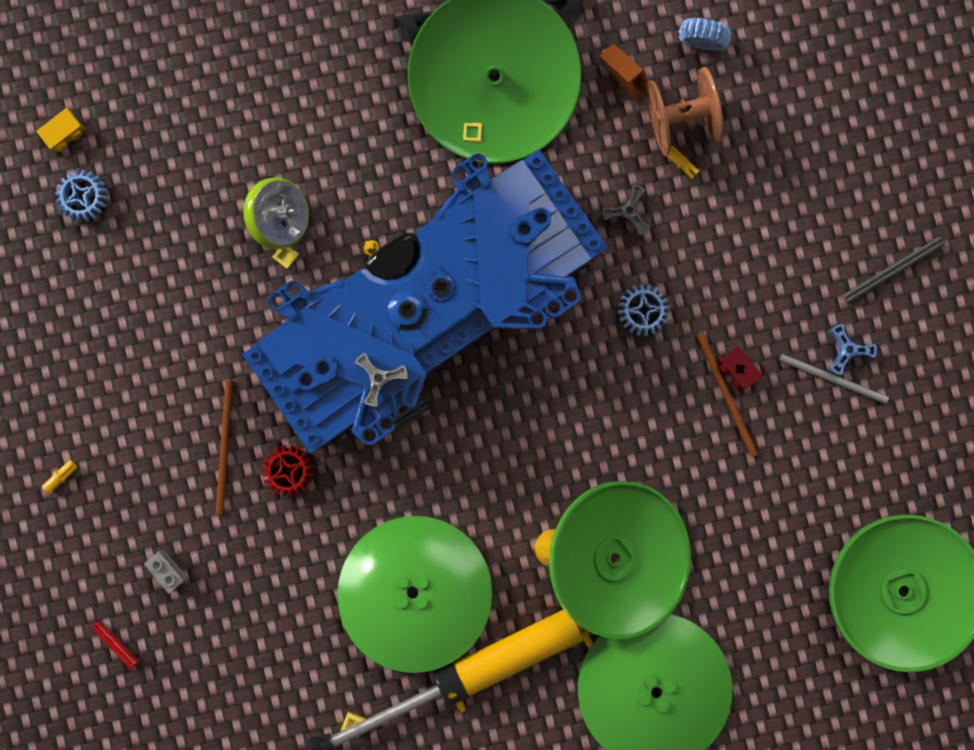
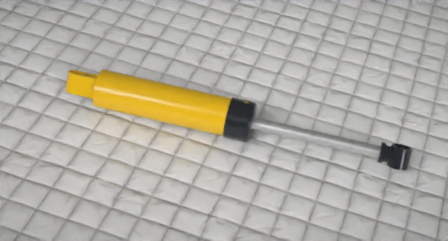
M561 610L469 656L435 670L433 674L437 683L436 686L333 736L328 733L323 737L313 736L309 738L305 744L306 750H337V746L440 696L443 697L449 707L456 704L457 708L464 712L466 708L463 700L582 641L590 649L593 645L590 632L577 625L564 610Z

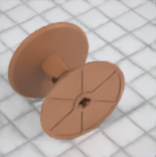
M702 67L698 74L700 98L689 101L682 99L680 103L664 106L656 83L652 80L647 82L650 117L656 140L664 156L669 155L671 150L669 125L681 122L688 124L689 120L704 117L713 140L717 143L723 140L724 129L721 105L714 80L706 67Z

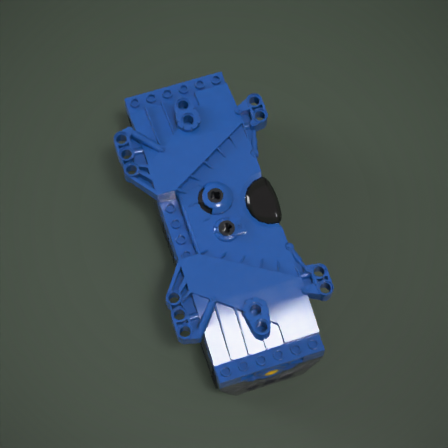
M537 150L526 159L521 160L491 180L489 179L486 157L480 153L472 155L454 168L452 175L457 190L451 198L449 197L441 209L435 213V219L420 228L416 234L413 232L405 233L386 243L369 258L366 263V269L359 270L345 281L338 279L334 283L308 291L298 281H290L269 296V307L289 319L242 355L310 453L317 452L325 445L329 446L351 430L367 445L379 442L396 429L392 425L389 430H385L382 427V421L385 418L392 420L394 417L391 414L393 413L395 417L399 416L398 411L401 407L405 406L409 409L414 405L416 406L425 379L436 372L437 369L442 368L444 364L449 363L451 359L458 357L460 353L465 352L467 348H471L477 341H481L483 337L488 336L498 328L541 329L547 321L559 317L578 303L580 292L573 276L592 264L593 260L603 254L608 247L540 150ZM481 160L484 166L476 169L473 167V162ZM463 171L467 174V178L465 180H458L456 178L457 173ZM293 286H299L300 292L296 296H292L290 293ZM567 292H574L576 300L573 302L567 301L565 294ZM277 297H282L283 304L280 307L274 306V300ZM551 303H556L559 305L560 310L558 313L553 314L549 311L548 306ZM536 314L541 315L543 318V323L540 325H535L532 322V317ZM363 353H366L370 362L380 370L392 371L402 365L407 368V380L395 379L383 386L378 397V407L369 406L364 403L371 389V380L367 371L360 365L355 364L356 359ZM368 430H373L376 434L375 439L371 442L365 438V433Z

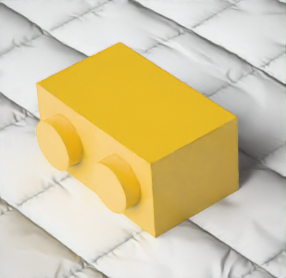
M66 108L36 132L46 145L56 153L63 151L72 140L79 139L83 135L82 132L86 129L73 112Z

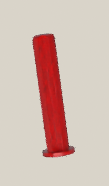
M101 621L92 627V630L125 663L128 671L140 662V659L137 660Z

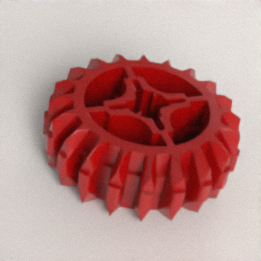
M286 445L282 446V452L279 447H276L275 451L277 454L270 451L269 455L272 459H264L269 465H262L263 469H267V472H263L262 476L268 475V479L264 480V483H272L268 489L271 490L276 487L275 494L282 490L281 495L283 497L286 496L287 491L290 497L294 495L293 490L300 494L299 487L306 490L307 487L304 482L307 484L312 482L310 479H307V476H314V473L308 472V469H314V466L307 465L312 459H304L308 453L304 452L300 455L302 449L300 447L294 452V445H290L289 451ZM284 455H292L300 462L290 464ZM279 458L280 470L273 474L274 464ZM285 466H287V468H292L296 466V468L292 469V472H290L292 473L291 475H280L284 472V470H286ZM303 467L302 478L297 483L295 473ZM285 477L292 487L281 485L277 482V479Z

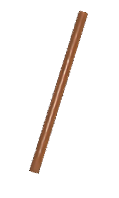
M703 332L697 334L696 336L751 457L758 455V452L718 367Z
M228 380L225 381L215 512L218 515H223L233 392V381Z

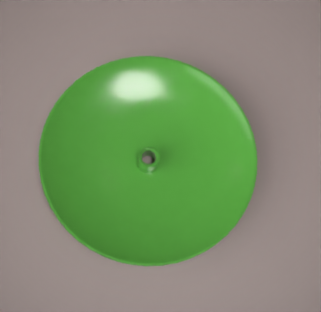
M447 0L427 18L414 40L408 62L410 98L415 112L425 129L449 151L467 159L474 154L480 153L486 157L487 163H505L522 159L549 144L562 131L570 119L580 91L581 64L574 38L561 17L542 0ZM493 70L500 73L499 79L495 81L489 78V73ZM464 123H482L481 142L463 140ZM467 126L466 137L478 138V127Z

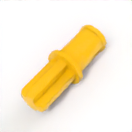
M671 146L670 153L667 156L678 165L677 168L680 167L692 179L700 170L688 160V156L685 157L674 146Z
M374 240L366 241L364 251L370 256H376L379 253V245Z
M69 460L58 471H54V475L42 485L44 490L52 494L61 483L66 482V479L77 469V465L72 460Z

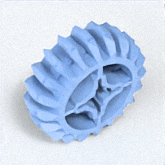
M695 17L692 19L688 18L683 20L679 30V38L685 45L702 50L722 51L727 49L731 40L730 28L714 20Z
M82 170L81 173L74 171V176L68 173V180L61 179L64 184L62 186L57 185V188L61 190L60 192H55V195L60 197L55 201L61 204L58 208L61 211L64 210V216H69L71 220L77 219L78 222H82L84 218L88 222L90 221V216L94 219L97 218L96 212L102 214L100 207L105 208L107 205L103 203V200H108V197L103 194H106L108 190L103 188L105 186L103 181L99 182V176L94 177V173L89 172L87 174L85 170ZM90 182L92 186L82 188L78 183ZM71 188H72L73 193H72V195H71L70 197H68V196H69V192H70V190H71ZM80 192L84 193V194L82 195V196H83V200L80 199V198H81V195H80L81 193H80ZM95 195L94 202L91 204V198ZM82 204L86 209L76 211L72 206Z
M640 284L639 291L636 286H633V293L629 290L625 292L628 298L626 296L621 297V300L625 303L618 304L619 307L623 308V310L618 311V314H624V317L619 319L620 322L627 321L623 327L626 328L631 325L632 327L629 332L632 333L637 329L636 335L638 336L641 334V330H643L644 336L648 335V330L655 334L654 327L658 330L662 329L659 322L662 324L667 323L662 317H669V314L665 313L664 310H669L670 306H663L668 299L661 300L660 297L664 293L661 292L657 295V287L650 291L651 285L649 284L646 290H644L643 284ZM639 295L638 307L628 309L632 298ZM645 295L653 298L658 306L648 304ZM642 304L645 306V308L647 307L648 309H652L647 311L645 313V316L639 311H636L642 308ZM659 312L656 321L648 325L649 314ZM629 314L638 315L642 325L635 323Z

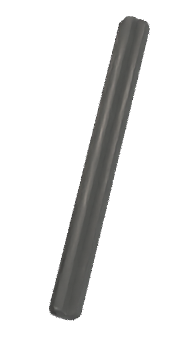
M938 237L845 293L843 295L844 299L850 303L943 247L945 245L943 239Z

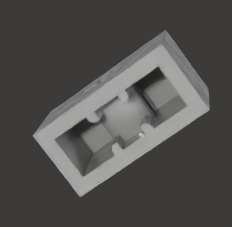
M165 550L158 551L144 563L168 594L175 591L188 580L187 576Z

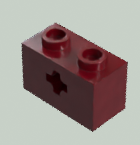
M739 346L734 347L717 361L720 364L718 366L724 375L728 374L732 378L731 383L737 390H746L763 376ZM735 366H737V367H738V366H741V367H742V369L740 370L741 373H736V372H735V371L737 370V368H736Z

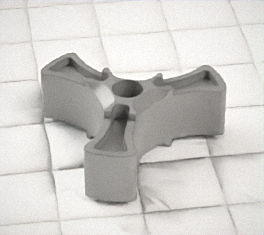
M366 353L360 355L355 361V364L360 365L367 371L371 380L370 392L364 400V403L369 406H379V393L386 383L395 379H408L407 368L404 365L392 371H383L376 368L370 362Z

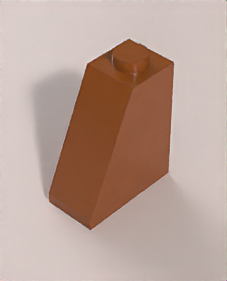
M614 43L609 48H606L599 56L603 67L629 96L637 102L647 93V79L644 70Z

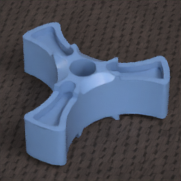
M844 324L834 326L828 331L836 339L838 345L836 360L827 368L831 373L842 375L845 364L853 356L876 357V344L869 346L854 344L847 337Z

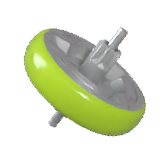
M267 178L254 185L246 196L243 209L245 225L250 235L259 244L270 249H285L293 246L303 237L309 222V209L303 193L295 184L283 178ZM279 197L282 198V205L277 204ZM283 220H285L287 224L285 228L281 224Z

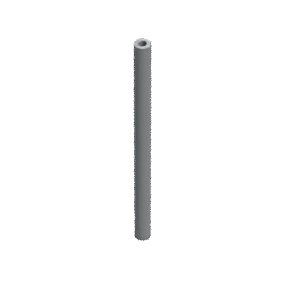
M784 354L780 356L779 361L884 404H887L889 400L888 396Z

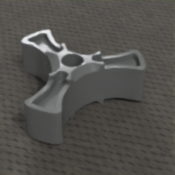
M633 185L630 200L624 206L618 208L603 207V222L615 218L624 219L634 226L638 237L644 235L650 226L645 224L638 215L637 204L645 189L641 186Z

